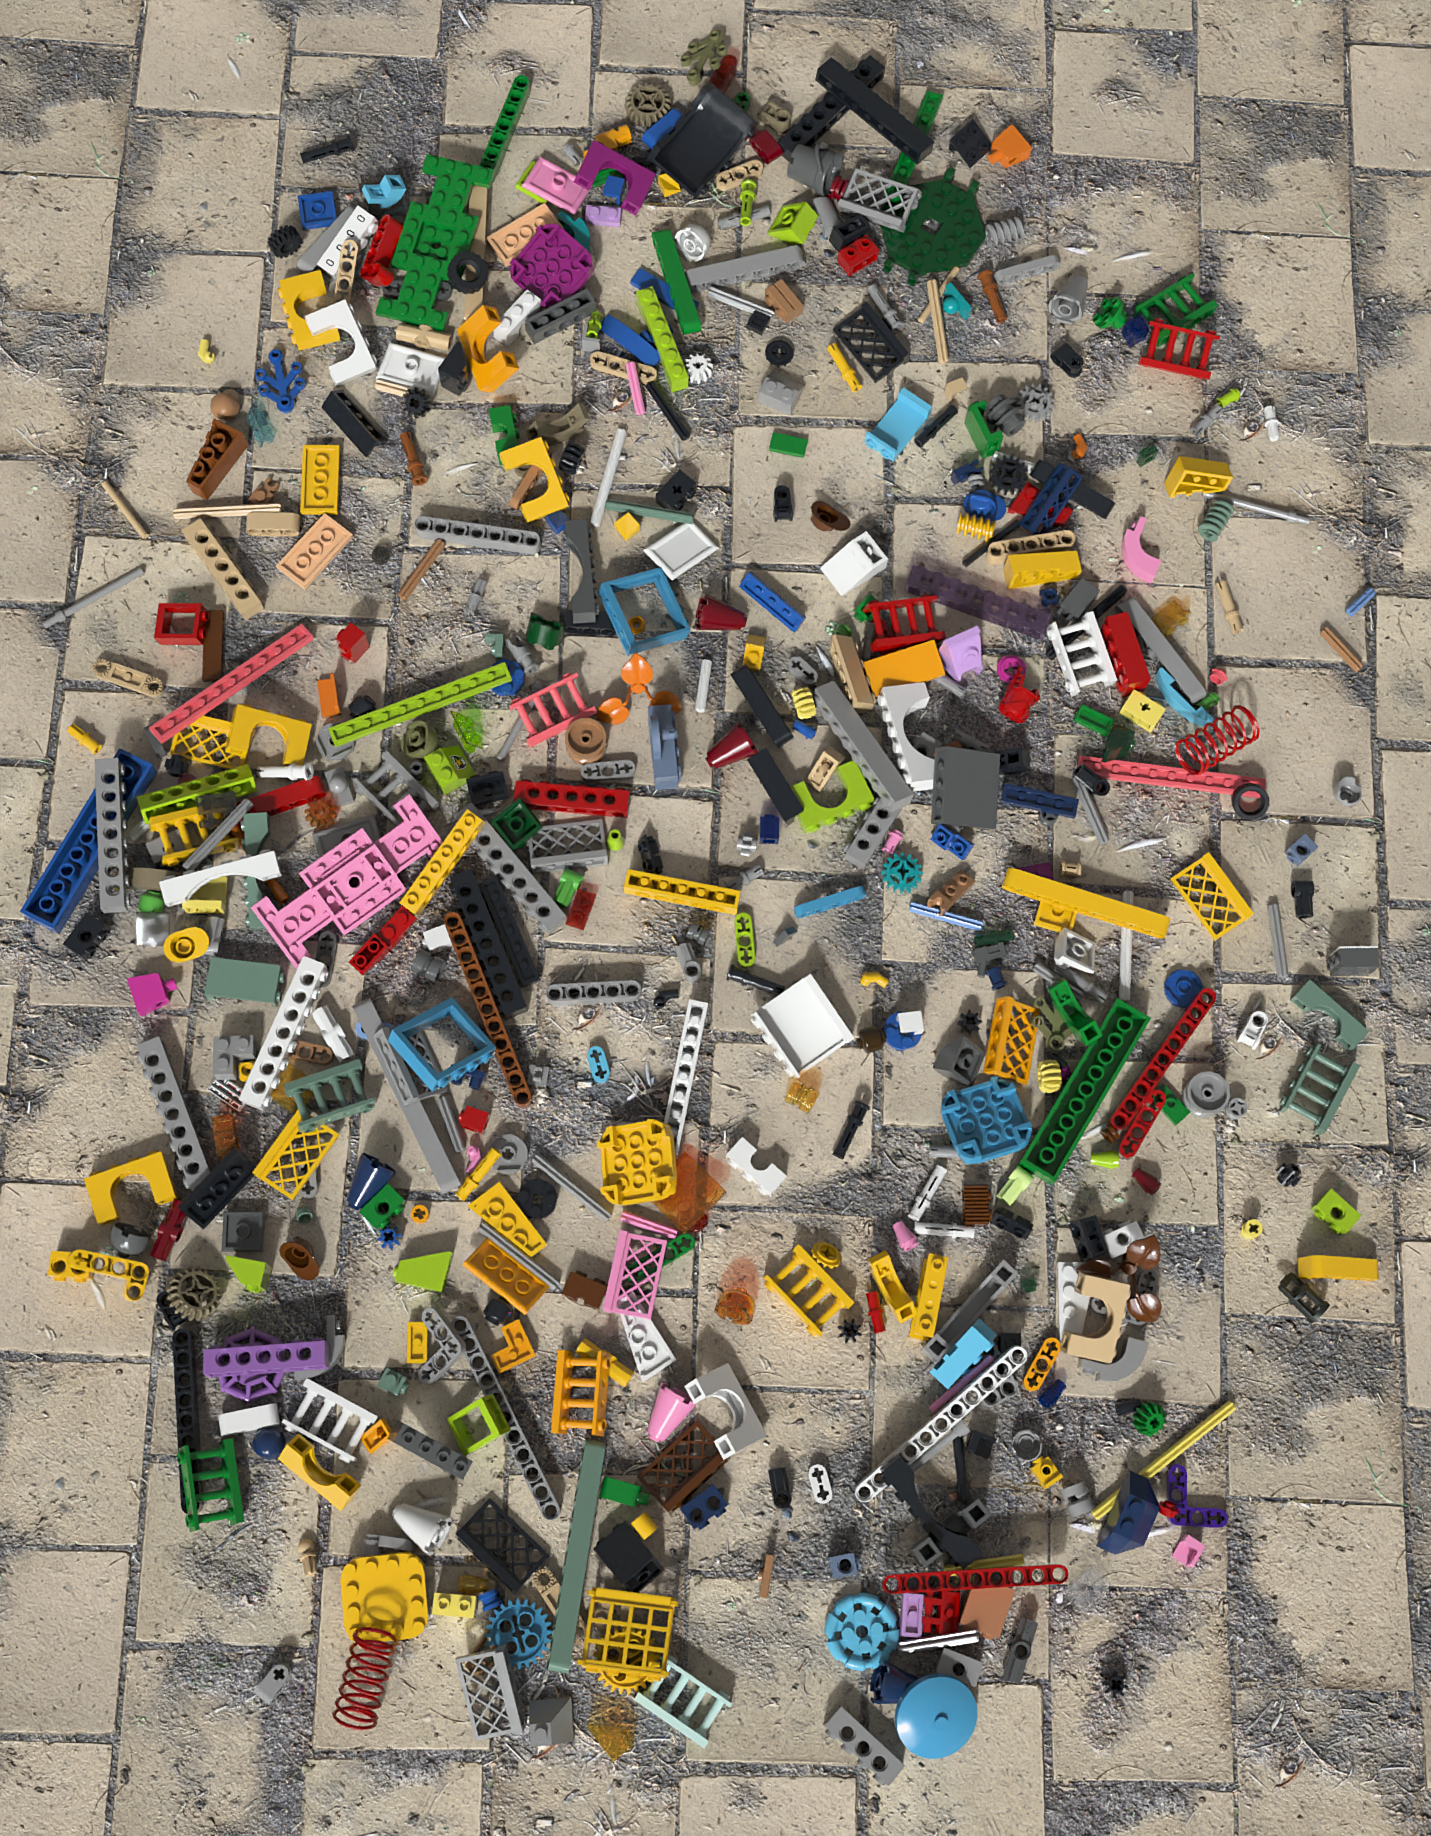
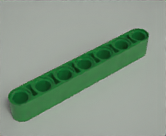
M524 75L515 77L479 166L494 169L495 175L492 183L496 179L530 95L529 79Z
M670 229L652 232L654 248L665 282L670 287L669 293L672 301L674 300L673 306L682 334L700 332V319Z

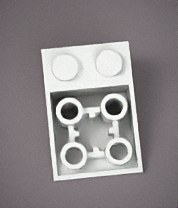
M866 531L850 541L820 569L842 597L884 570L887 566L888 558Z

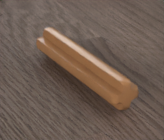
M1325 627L1320 632V635L1355 672L1364 666L1329 627Z

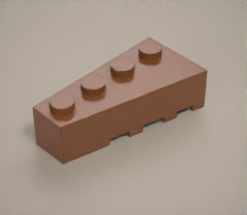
M215 418L211 423V430L208 431L205 437V444L199 451V458L194 462L186 481L192 493L205 500L210 498L249 445L242 432Z

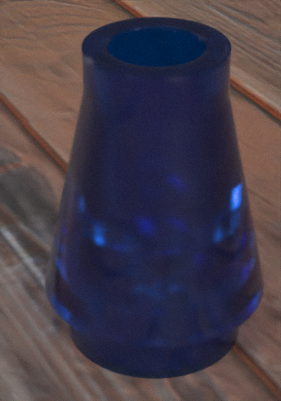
M1057 1379L1039 1392L1037 1400L1046 1409L1054 1407L1066 1389V1385L1060 1379Z

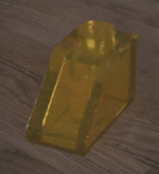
M590 1723L587 1726L612 1762L633 1746L632 1740L634 1738L627 1728L623 1730L620 1726Z

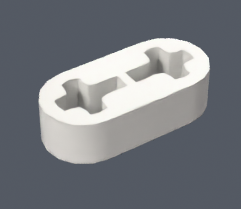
M813 1465L808 1471L812 1493L818 1503L825 1504L832 1498L827 1471L822 1465ZM814 1468H818L819 1471L823 1472V1475L820 1476L821 1483H818L816 1477H812V1473L815 1472ZM819 1485H822L824 1491H828L826 1500H822L821 1497L818 1498L817 1496L820 1493Z

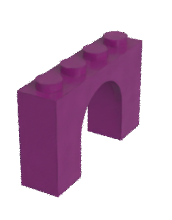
M593 140L574 179V183L590 190L599 171L607 168L619 171L624 175L628 183V192L620 208L636 216L656 174L649 168L637 164L634 160L622 156L618 151L611 150L603 143Z

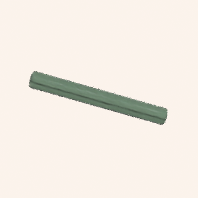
M607 499L605 509L610 511L629 512L634 515L693 524L694 514L610 499Z

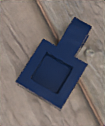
M976 459L971 464L967 463L954 470L951 476L953 484L964 483L970 477V474H982L984 467L975 468L979 460Z

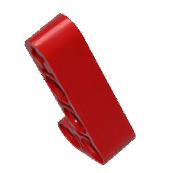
M389 214L384 215L380 220L360 271V276L374 286H388L394 278V273L387 268L402 233L403 224Z

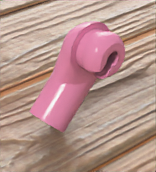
M470 1145L467 1148V1154L471 1162L465 1171L469 1174L474 1171L483 1159L480 1149L475 1145Z

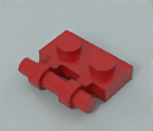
M938 1591L937 1599L934 1598V1592H926V1597H923V1603L925 1604L924 1616H922L921 1620L923 1632L931 1633L932 1624L936 1625L935 1633L937 1634L958 1632L961 1593ZM933 1605H937L936 1618H932Z

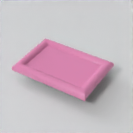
M539 157L522 185L525 189L573 215L576 214L590 191L574 183L576 177L574 174L542 157Z

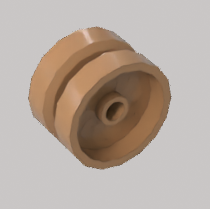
M581 718L571 723L565 733L568 756L580 765L599 762L607 750L604 727L598 721L591 718Z

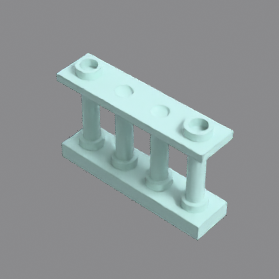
M669 1654L667 1671L669 1672L672 1667L682 1675L666 1701L661 1703V1705L653 1701L655 1698L654 1694L664 1678H661L660 1682L653 1681L647 1691L644 1690L643 1693L638 1692L634 1700L705 1749L709 1742L706 1738V1732L723 1704L731 1707L730 1696L722 1690L717 1693L678 1666L676 1664L678 1660ZM688 1680H691L699 1688L683 1714L677 1718L671 1714V1707ZM707 1691L717 1700L700 1727L694 1730L688 1726L690 1723L688 1720Z

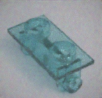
M250 407L246 421L253 431L254 440L257 441L261 448L263 442L272 443L274 435L269 426L263 427L268 424L263 411L260 409L254 411Z

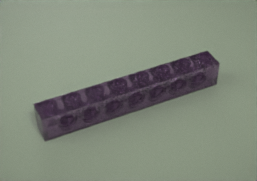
M912 566L904 588L905 592L916 596L923 594L937 595L938 599L935 603L1040 641L1043 640L1052 616L1043 609L1038 610L1026 603L1015 602L1010 597H1001L993 591L979 589L976 585L965 584L957 578L946 577L940 572L929 571L923 566ZM922 581H929L930 584L926 585ZM940 587L947 588V591L941 590ZM957 593H962L965 597H959ZM979 599L982 603H976L974 600ZM992 606H998L999 609L995 610L992 608ZM1009 612H1015L1017 616H1012ZM1026 618H1031L1034 622H1029Z

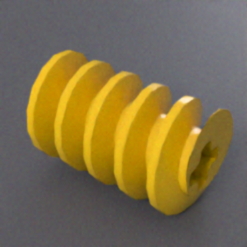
M961 511L956 531L959 535L963 530L965 537L970 532L971 538L978 534V540L985 536V542H988L992 538L996 520L991 525L989 518L984 523L982 516L976 521V515L969 519V513L962 517Z

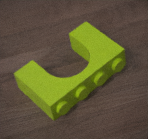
M854 761L838 766L837 775L845 789L846 799L837 807L824 808L815 803L804 781L790 786L804 808V812L796 816L804 834L807 832L814 833L821 826L826 824L827 826L833 825L842 817L846 819L853 816L854 812L859 810L866 811L872 807L874 797L858 764L854 763Z

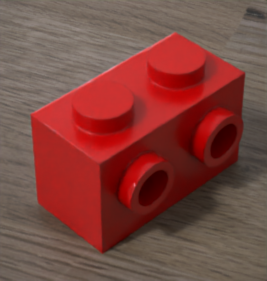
M865 235L862 238H857L849 246L842 247L838 252L837 262L850 277L878 260L879 249L869 236Z
M351 622L337 634L336 640L341 652L340 655L346 661L351 660L356 663L370 648L366 634Z

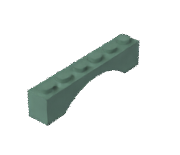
M267 812L243 814L244 819H241V830L244 831L245 838H242V848L246 851V855H259L264 843L271 835L270 815ZM244 876V886L248 888V895H245V905L249 907V914H246V924L253 931L267 930L250 908L265 897L259 885V880L255 877Z

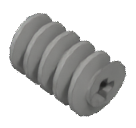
M1016 216L1012 219L1008 218L1006 221L1001 220L999 223L994 222L992 225L987 224L985 227V240L988 247L992 246V241L997 246L999 239L1004 244L1005 238L1008 242H1011V236L1015 240L1018 239V234L1021 238L1024 237L1023 225Z

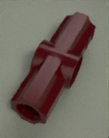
M173 1200L166 1219L162 1220L158 1228V1238L150 1256L165 1262L168 1261L175 1242L179 1241L184 1230L183 1224L187 1215L178 1208L182 1201Z

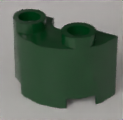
M531 612L526 631V641L531 644L541 645L547 650H553L555 646L561 644L566 624L555 620H545L543 616Z

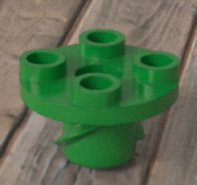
M1114 296L1110 299L1105 298L1102 301L1100 310L1092 320L1098 328L1104 329L1111 325V329H1120L1127 321V313L1122 310L1124 306L1123 299L1119 296Z

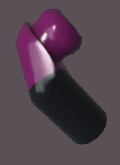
M1055 1053L1051 1054L1049 1060H1056L1058 1062L1062 1076L1061 1081H1066L1071 1075L1067 1061Z

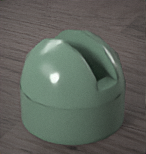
M303 1205L296 1210V1219L299 1223H307L313 1217L310 1208Z

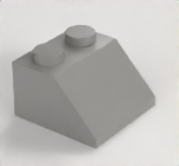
M773 371L765 378L759 390L758 402L790 416L805 385Z

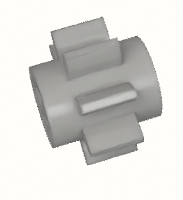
M744 832L743 837L738 836L737 850L741 851V856L750 857V852L755 853L757 838H752L753 833Z

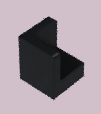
M973 1430L971 1431L965 1451L988 1459L993 1444L996 1443L997 1439Z

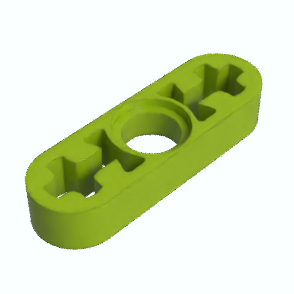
M739 913L734 920L737 961L740 967L748 969L755 962L752 919L747 913ZM741 918L748 921L745 924V931H742V925L738 923ZM740 937H749L750 943L748 945L740 944ZM744 950H748V958H751L749 963L741 960L744 958Z

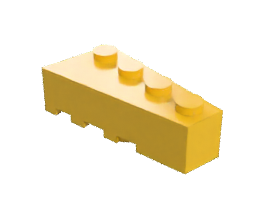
M1070 550L1008 555L1003 569L1008 590L1079 578L1082 572L1077 551Z

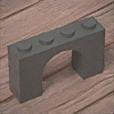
M977 1498L969 1501L942 1522L941 1525L956 1532L966 1533L970 1529L978 1527L992 1515L980 1499ZM933 1533L927 1534L908 1549L920 1567H927L942 1555V1550L935 1543L937 1538Z

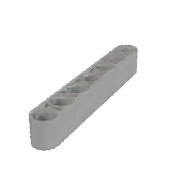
M795 245L690 269L685 272V276L691 293L709 290L711 286L719 288L802 268L805 262L800 247Z
M420 516L414 522L416 534L421 539L433 541L440 539L448 543L525 554H536L541 549L540 537L533 531ZM422 526H427L426 529H419ZM441 528L446 529V530L443 531V532H439V531H438V530L441 529ZM458 531H463L462 534H456ZM475 534H482L480 537H474ZM494 536L500 537L497 540L492 539ZM518 539L516 542H511L510 540ZM531 541L536 542L534 545L528 544Z
M1129 597L1115 606L1116 614L1128 612L1138 643L1159 669L1162 667L1175 680L1172 687L1191 706L1206 697L1207 694L1204 687L1133 597Z

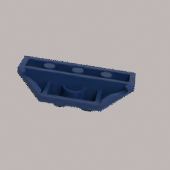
M1128 1470L1098 1540L1097 1547L1116 1555L1145 1545L1160 1509L1148 1478Z

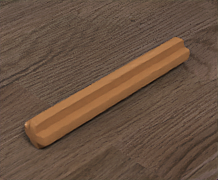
M436 539L398 592L399 598L406 601L445 547V543L442 540Z

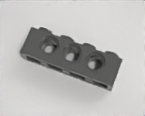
M585 289L526 319L525 331L533 344H536L589 317L592 312L596 311V302L588 289Z
M397 1420L387 1438L462 1480L473 1462Z

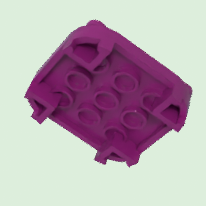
M555 223L537 227V233L516 259L512 258L510 262L511 279L522 290L526 291L528 289L540 298V305L545 309L577 294L590 279L596 268V263L590 252Z

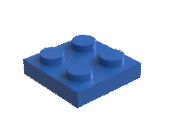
M333 191L297 196L303 230L329 227L337 219Z

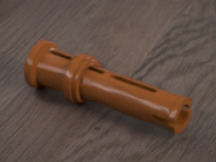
M985 270L979 273L977 277L978 280H981L982 291L988 297L996 323L1000 324L1005 322L1007 317L998 296V285L992 277L993 271Z
M404 432L400 435V439L409 463L407 468L413 478L412 484L420 486L428 481V477L424 474V465L419 461L411 433L408 432L407 434V432Z

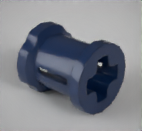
M1001 966L994 967L985 972L992 983L991 988L993 991L1008 985V982L1004 980L1001 973Z

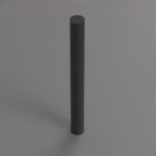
M1018 519L1013 521L963 560L962 564L968 567L987 552L991 543L1001 541L1018 528L1020 521Z

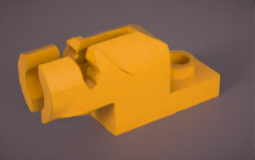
M627 124L618 126L619 131L613 128L594 136L595 141L601 142L606 147L618 151V147L621 148L631 143L632 137ZM588 150L583 152V159L585 158Z

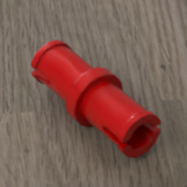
M878 1291L866 1293L869 1307L868 1316H871L874 1333L886 1331L882 1315L884 1310L880 1306Z

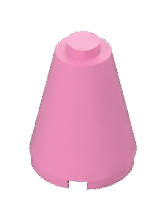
M662 1382L659 1387L647 1428L648 1437L658 1443L660 1440L665 1441L696 1406L688 1394L676 1387L672 1390L669 1389V1384Z

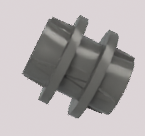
M1000 394L993 398L985 408L989 414L986 421L989 424L996 423L994 431L1001 430L1007 437H1011L1019 432L1026 424V420L1023 417L1025 410L1022 406L1015 408L1018 402L1015 397L1007 398L1004 394Z

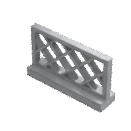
M855 169L844 197L839 200L837 206L844 213L853 216L861 214L865 220L904 233L905 223L919 190ZM858 175L864 176L866 182L857 186L856 180ZM879 181L882 187L873 191L870 184ZM868 185L870 193L861 196L859 189ZM891 186L896 187L898 192L888 196L886 189ZM884 190L886 198L877 202L875 194ZM857 191L859 198L854 201L848 200L850 194ZM907 191L912 192L911 198L904 201L901 194ZM872 196L875 203L866 206L863 200ZM900 196L902 203L892 207L890 200ZM888 201L890 209L881 211L879 205ZM904 207L903 217L896 216L894 211Z
M602 819L543 826L537 832L543 835L539 842L532 838L528 840L532 874L565 870V868L577 869L608 865ZM599 825L600 830L596 835L588 831L591 826ZM573 828L581 830L577 837L569 833ZM558 830L563 834L556 840L550 836L553 831ZM584 834L592 838L587 845L580 841ZM565 836L573 840L568 847L561 843ZM547 838L554 842L549 850L542 845ZM597 841L602 845V850H593L590 846ZM576 843L583 847V850L578 853L571 849ZM557 846L565 850L561 855H556L552 851ZM538 848L546 852L543 857L534 858V853Z
M396 1027L381 1028L373 1036L404 1106L448 1091L445 1086L432 1092L424 1082L418 1080L419 1076L417 1074L415 1077L409 1074L407 1068L410 1066L388 1042L392 1029ZM421 1031L415 1034V1038L411 1036L407 1038L409 1042L413 1043L414 1047L422 1048V1057L437 1074L440 1073ZM416 1084L424 1088L423 1094L419 1095L415 1087Z
M499 1645L496 1649L456 1657L455 1661L475 1741L510 1733L515 1735L523 1734L526 1722L507 1645ZM493 1656L495 1664L492 1669L481 1663L484 1657ZM470 1661L476 1667L472 1673H469L463 1669L462 1662ZM478 1667L489 1673L484 1682L474 1676ZM491 1675L499 1680L500 1685L497 1690L486 1683ZM470 1680L481 1685L476 1694L468 1689L467 1684ZM483 1687L493 1693L489 1702L479 1696ZM496 1695L504 1700L505 1705L502 1710L491 1704ZM475 1700L486 1706L482 1714L473 1709ZM488 1708L499 1714L494 1722L484 1716ZM503 1716L509 1720L510 1727L502 1728L496 1723ZM480 1720L491 1726L488 1732L479 1733L478 1724Z

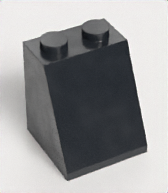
M625 1521L616 1525L607 1537L600 1539L593 1548L628 1592L639 1593L665 1570Z

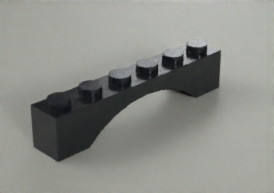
M899 1454L880 1470L883 1474L881 1479L888 1487L892 1484L897 1490L894 1493L902 1503L904 1501L910 1506L908 1511L915 1519L919 1517L924 1522L921 1526L928 1535L931 1533L937 1538L935 1543L942 1551L946 1549L951 1554L949 1559L956 1568L960 1565L964 1570L982 1554L967 1534L942 1526L925 1511L917 1496L914 1472Z

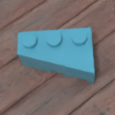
M978 1318L933 1367L930 1373L949 1389L960 1376L964 1377L971 1368L969 1366L972 1363L974 1365L978 1363L983 1357L981 1353L984 1350L988 1352L994 1346L993 1340L997 1334Z

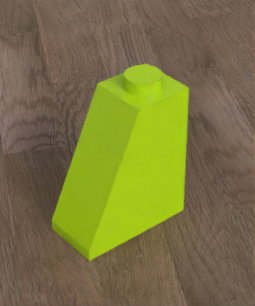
M446 1251L401 1260L399 1265H395L393 1277H395L397 1283L443 1294L454 1254Z

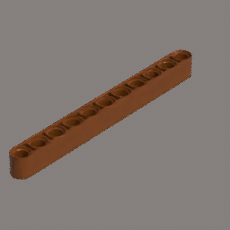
M449 912L444 917V924L489 1039L495 1046L500 1041L507 1043L505 1048L499 1049L496 1047L494 1051L514 1102L521 1109L528 1108L532 1103L531 1093L462 919L458 913ZM453 919L458 920L457 925H455V926H450V925H448V923L450 922V920H453ZM464 937L465 941L463 943L455 942L456 938ZM463 955H472V958L470 960H462ZM470 972H479L476 978L469 977ZM480 988L486 990L482 996L476 995V991ZM484 1007H493L490 1013L483 1012ZM497 1023L500 1025V1028L497 1031H491L489 1029L490 1026ZM506 1059L514 1060L513 1065L509 1067L503 1063ZM518 1076L521 1078L520 1083L512 1084L510 1082L511 1079ZM521 1094L528 1096L527 1101L523 1103L517 1099Z

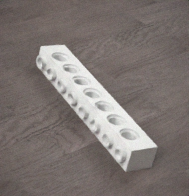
M306 956L302 957L239 1097L242 1103L262 1111L270 1106L273 1098L271 1096L272 1092L278 1088L281 1078H279L281 1072L286 1070L289 1060H287L289 1054L294 1052L297 1045L295 1041L298 1035L302 1034L305 1027L303 1023L312 1012L313 1007L311 1005L314 999L319 997L321 991L319 987L322 981L325 982L327 979L328 968L324 963ZM308 977H314V981L311 984H305V980ZM299 995H306V999L303 1002H297ZM298 1012L296 1019H289L291 1013ZM284 1030H290L288 1037H281ZM276 1048H282L280 1055H273V1051ZM268 1066H274L272 1073L265 1074V1069ZM260 1084H266L264 1091L257 1092V1087Z
M690 999L664 1123L671 1126L676 1159L678 1158L708 1010V1003Z

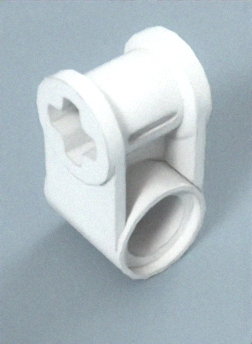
M1262 1011L1252 1013L1247 1018L1236 1042H1243L1255 1050L1268 1022L1267 1015ZM1253 1017L1259 1018L1261 1025H1256L1253 1022Z

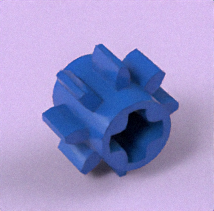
M387 1225L386 1230H379L381 1237L377 1238V1241L384 1242L382 1244L383 1249L389 1246L391 1251H393L394 1245H401L398 1242V1238L403 1237V1235L396 1234L398 1231L397 1227H394L392 1230ZM386 1235H392L394 1240H388L387 1242Z

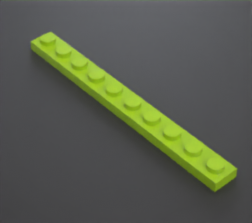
M505 662L330 727L328 730L335 747L508 683L512 681Z

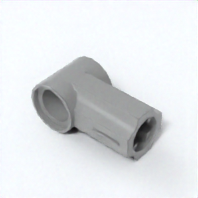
M214 916L207 918L205 932L209 937V947L204 954L220 956L222 951L221 938L225 924L224 919Z
M691 943L680 944L675 948V952L684 972V977L689 983H696L701 978V967L697 962ZM690 969L698 971L695 975L687 973Z

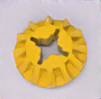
M817 1242L811 1250L813 1253L812 1258L817 1259V1263L823 1264V1267L828 1266L832 1269L833 1267H838L842 1261L839 1250L829 1243Z

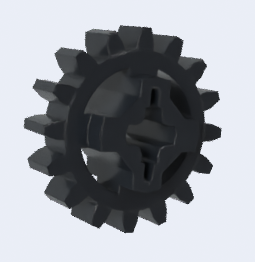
M1004 455L1002 461L999 458L996 459L997 465L992 463L991 468L993 470H989V475L992 477L989 478V482H994L992 488L997 487V493L1002 490L1005 496L1007 492L1014 495V490L1020 492V486L1025 487L1026 483L1024 481L1028 480V476L1024 474L1028 472V469H1023L1025 463L1020 464L1019 457L1013 460V455L1009 459ZM998 469H999V472L1001 473V475L999 476V478H997V476H996V472H997ZM1020 472V480L1018 482L1016 475ZM1006 473H1007V474H1010V473H1011L1012 476H1011V478H1010L1009 476H1008V477H1005V474H1006Z

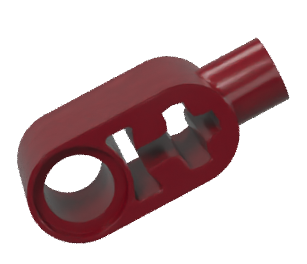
M755 128L757 130L755 135L751 139L749 138L750 145L763 162L768 165L783 155L782 149L766 129L759 131Z

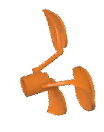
M635 652L621 670L622 679L631 686L628 688L625 701L622 703L618 697L606 699L598 708L596 717L599 721L617 725L623 723L629 716V710L625 705L628 703L631 692L639 694L645 691L649 700L652 701L649 706L670 704L671 711H675V715L681 711L682 706L678 697L670 691H660L655 694L654 698L650 695L645 684L652 680L653 670L650 664Z

